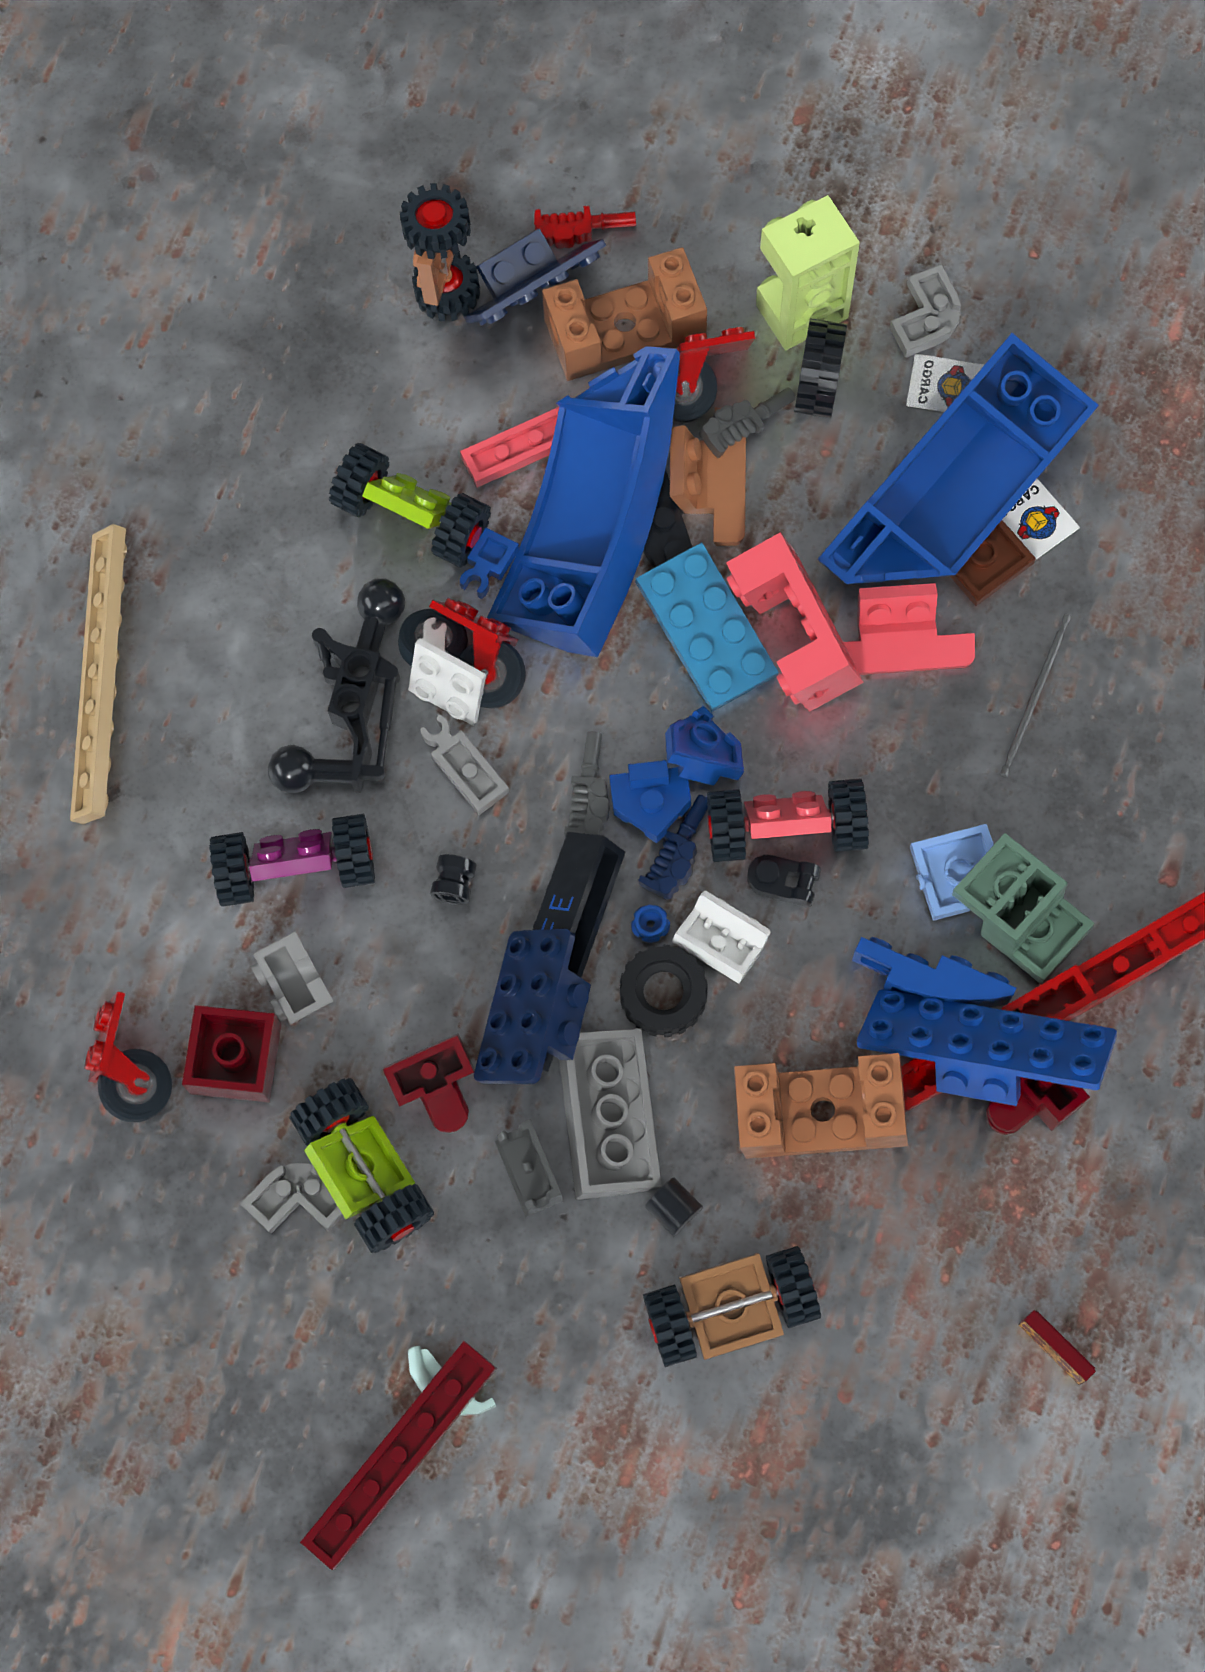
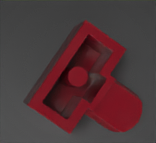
M459 1033L383 1068L399 1107L420 1098L433 1126L439 1131L451 1133L458 1131L464 1126L468 1119L469 1109L457 1080L474 1073L475 1069Z
M1020 1077L1021 1096L1017 1106L990 1101L986 1110V1119L994 1131L1003 1135H1009L1018 1131L1038 1115L1047 1127L1053 1131L1079 1110L1090 1096L1083 1088Z

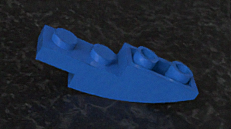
M861 937L852 959L853 962L888 976L883 990L924 996V999L937 998L943 1001H954L991 1008L1009 1004L1016 991V987L1009 985L1010 981L1006 977L995 972H987V974L979 972L972 968V964L961 957L951 955L950 958L942 955L936 969L928 966L929 962L926 959L908 953L906 956L891 950L892 946L889 943L875 937H871L870 940Z

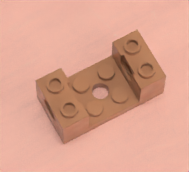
M683 247L648 257L647 281L584 300L578 279L542 290L544 319L567 381L635 360L633 354L645 346L674 349L680 343L685 342L686 336L706 333L707 307ZM629 319L634 322L635 327L630 331L624 332L618 330L615 324L619 320Z
M899 1053L858 1056L857 1067L779 1073L775 1063L734 1066L739 1143L746 1159L908 1146L902 1067ZM823 1100L831 1102L835 1107L833 1117L824 1122L818 1121L812 1116L813 1106Z

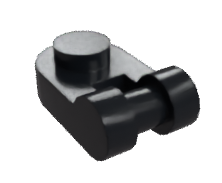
M762 855L756 857L750 863L747 872V882L749 887L758 895L799 906L811 907L815 896L812 888L814 881L819 880L821 867L810 862H797L773 855ZM787 875L799 878L796 887L785 886Z

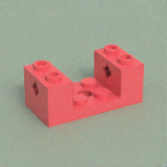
M781 532L726 562L732 574L726 577L735 596L737 598L740 597L745 607L752 605L759 614H762L789 599L794 608L797 607L801 616H806V618L801 620V623L813 642L776 661L782 672L776 676L786 696H790L795 705L801 703L810 712L864 683L798 554Z

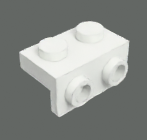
M703 891L698 898L695 908L675 933L672 943L740 984L761 955L771 931L757 920L730 906L723 899Z

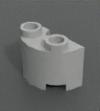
M296 931L253 954L257 963L250 967L261 987L269 984L276 998L269 1002L280 1022L288 1019L290 1024H293L333 1002Z

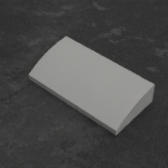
M641 1028L580 1033L573 1060H559L575 1199L600 1198L660 1189L662 1185Z

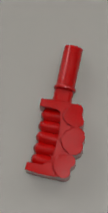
M583 206L584 213L578 211L576 214L568 212L567 215L566 213H560L559 215L552 213L550 216L548 214L541 216V209L535 210L534 213L535 230L540 228L549 246L551 247L554 244L557 249H569L575 243L579 245L584 242H590L592 240V229L602 228L604 230L607 228L636 226L635 212L591 215L589 206Z

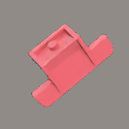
M936 583L859 588L857 611L859 641L843 643L860 675L966 668L974 661L975 633L937 635L935 618L938 593Z

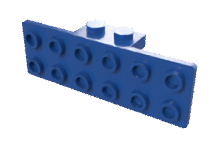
M881 989L877 992L857 1037V1047L861 1049L889 1054L899 1053L900 1056L934 1061L937 1092L1017 1106L1021 1096L1020 1077L1099 1090L1117 1038V1030L974 1004L943 1001L937 998L924 999V996Z

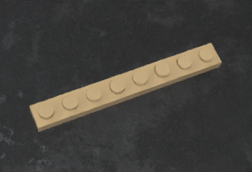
M115 524L92 535L70 821L80 824H86L104 817L109 801L107 781L111 768V758L109 757L110 740L114 730V723L112 721L113 701L117 692L115 673L119 660V650L117 649L118 632L122 622L120 605L121 594L124 590L123 564L127 553V545L125 544L126 528Z

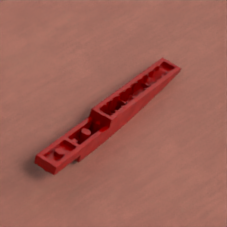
M1205 892L1084 963L1072 966L1000 1009L1071 1021L1163 968L1166 963L1204 942ZM915 1058L901 1066L905 1112L942 1093L936 1090L934 1061Z

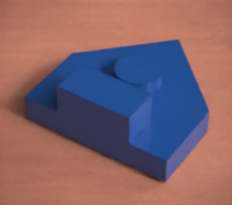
M704 706L695 710L691 716L684 720L680 719L674 722L666 731L667 762L678 765V775L685 779L713 786L720 776L738 781L744 773L741 743L731 732L725 734L712 721L714 715Z
M667 760L628 764V773L609 775L614 815L625 823L630 822L642 830L644 835L655 843H658L665 836L667 829L678 817H682L691 807L688 779L679 777L678 767L668 768Z

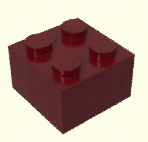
M195 1005L182 1081L185 1089L193 1095L270 1103L282 1025L275 1013Z

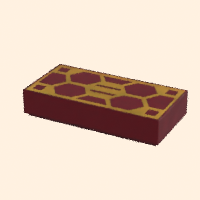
M1033 1310L1018 1324L1078 1385L1086 1382L1096 1372L1095 1367L1037 1310Z

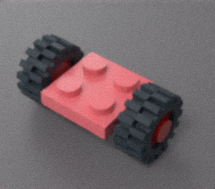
M862 779L829 781V809H827L822 795H816L812 791L795 792L790 798L776 799L775 795L764 794L753 797V801H744L745 817L743 816L739 789L707 792L708 832L713 862L745 860V832H750L752 839L831 832L835 852L868 849V809Z

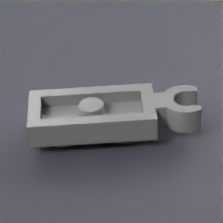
M439 714L436 720L442 728L441 732L432 735L423 726L420 728L422 739L429 746L438 747L431 753L432 759L476 813L481 815L510 793L509 787L462 730L453 737L451 736L447 719Z

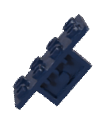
M540 228L532 231L476 265L480 276L494 299L464 316L466 322H479L480 326L496 322L508 314L505 307L527 303L539 295L536 290L538 287L544 288L548 285L551 287L569 277L570 275L567 271L569 268L571 270L579 266L583 268L600 258L598 251L607 246L603 239L584 243L557 260Z

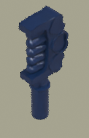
M700 794L697 796L685 819L680 823V828L676 834L667 831L664 836V848H661L658 853L659 856L654 858L655 864H652L649 868L651 872H647L645 877L640 875L638 879L640 886L669 900L673 897L674 893L679 891V885H685L688 882L689 877L693 873L691 865L695 863V856L698 853L696 844L690 841V839L696 834V829L708 810L707 797Z

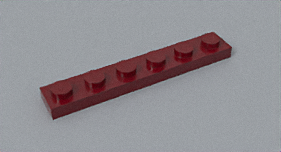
M463 1341L300 1543L329 1569L335 1570L498 1368L469 1343Z

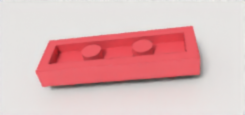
M559 407L461 450V458L477 488L549 456Z

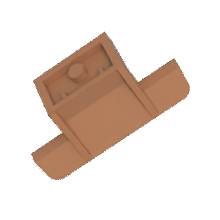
M685 425L672 427L670 443V497L684 514H714L713 542L716 546L739 545L745 536L746 437H742V440L739 442L735 441L733 446L728 445V449L724 452L723 456L717 458L705 442L695 438Z

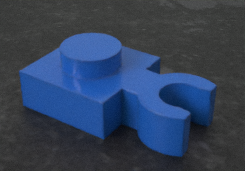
M485 528L467 557L468 564L474 568L466 570L461 575V589L465 590L472 581H479L481 585L478 587L477 596L483 599L489 592L490 577L493 576L499 580L503 578L519 551V544Z

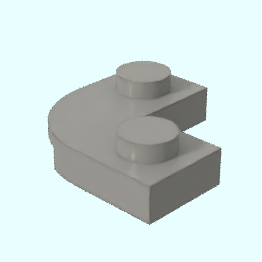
M942 264L908 277L907 286L919 309L890 322V330L905 358L943 343L951 337L958 326L961 302Z
M308 1163L280 1165L271 1171L240 1203L270 1234L276 1230L299 1204L328 1232L343 1217L314 1166Z

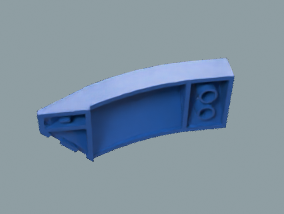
M1011 333L817 560L846 585L955 576L1099 405L1016 335Z
M645 346L633 354L635 360L618 371L615 367L610 368L588 382L590 388L575 398L567 395L556 402L559 406V411L538 498L519 551L487 616L488 619L494 618L511 627V631L563 651L592 657L599 656L639 565L660 495L671 443L680 352L677 349Z

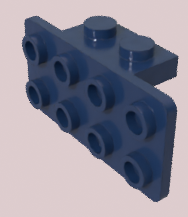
M570 930L514 931L510 934L474 1071V1079L482 1084H535L541 1078L547 1052L559 1060H573L589 999L591 984L568 970L575 940V934Z

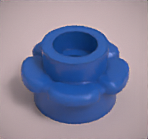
M647 905L638 908L634 913L635 919L631 922V929L634 935L641 937L646 943L658 942L660 937L666 936L670 930V921L666 918V911L657 905ZM653 921L654 926L648 927L647 922Z

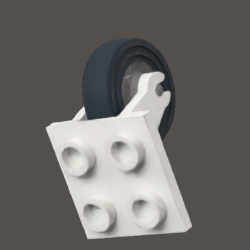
M423 609L412 613L404 620L398 637L400 654L412 667L408 690L421 700L429 701L447 711L452 717L461 719L474 726L478 721L486 674L459 660L468 643L465 627L434 609Z

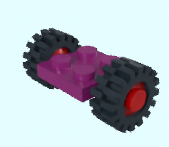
M365 814L332 818L333 838L332 832L322 833L320 829L306 830L298 834L299 837L283 839L281 835L261 838L259 840L260 843H254L251 859L243 832L211 837L209 845L211 853L210 862L212 864V876H214V886L220 906L254 902V881L331 870L332 860L333 862L337 861L339 877L343 888L374 884L373 852Z

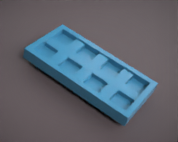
M703 543L690 548L636 578V585L711 712L778 675L777 668Z

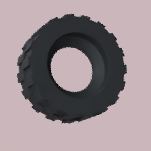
M663 944L661 947H655L654 945L648 947L643 952L639 951L635 954V958L632 961H628L624 974H621L619 990L622 1010H625L626 1017L630 1023L633 1022L637 1029L641 1028L642 1031L648 1032L651 1036L664 1035V1037H672V1034L679 1033L680 1035L686 1032L688 1027H693L698 1022V1017L703 1014L707 1001L708 984L702 965L699 966L697 959L692 954H687L680 947L673 948L670 945ZM659 972H668L675 975L683 986L681 1001L675 1007L668 1010H659L652 1007L644 996L646 981L652 975Z

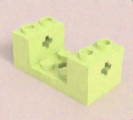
M828 195L817 201H807L796 212L784 218L776 217L772 219L761 231L760 249L777 275L766 278L757 287L756 307L785 351L806 340L810 318L840 323L849 317L860 242Z

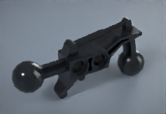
M386 578L373 579L362 587L358 594L357 608L360 615L364 618V622L356 647L334 641L323 628H317L312 632V638L317 647L320 661L324 665V679L328 684L335 685L327 711L332 724L347 730L353 740V760L314 759L313 755L303 747L296 745L281 747L272 755L268 764L269 779L279 790L295 794L305 791L313 782L352 783L355 793H361L365 780L384 779L388 731L391 728L395 688L400 680L397 667L381 657L379 648L386 626L396 622L405 608L403 591L396 583ZM333 658L340 668L332 667L330 659ZM367 667L370 669L365 676L355 677L352 675L356 668ZM382 683L384 684L379 723L380 738L376 765H369L373 753L367 723L378 685ZM351 701L360 704L352 712L341 710L346 703Z

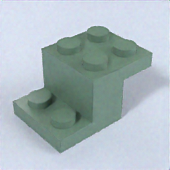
M1006 833L1001 836L953 889L952 893L956 899L983 920L980 935L1041 985L1047 981L1093 929L1095 924L1064 899L1068 882Z

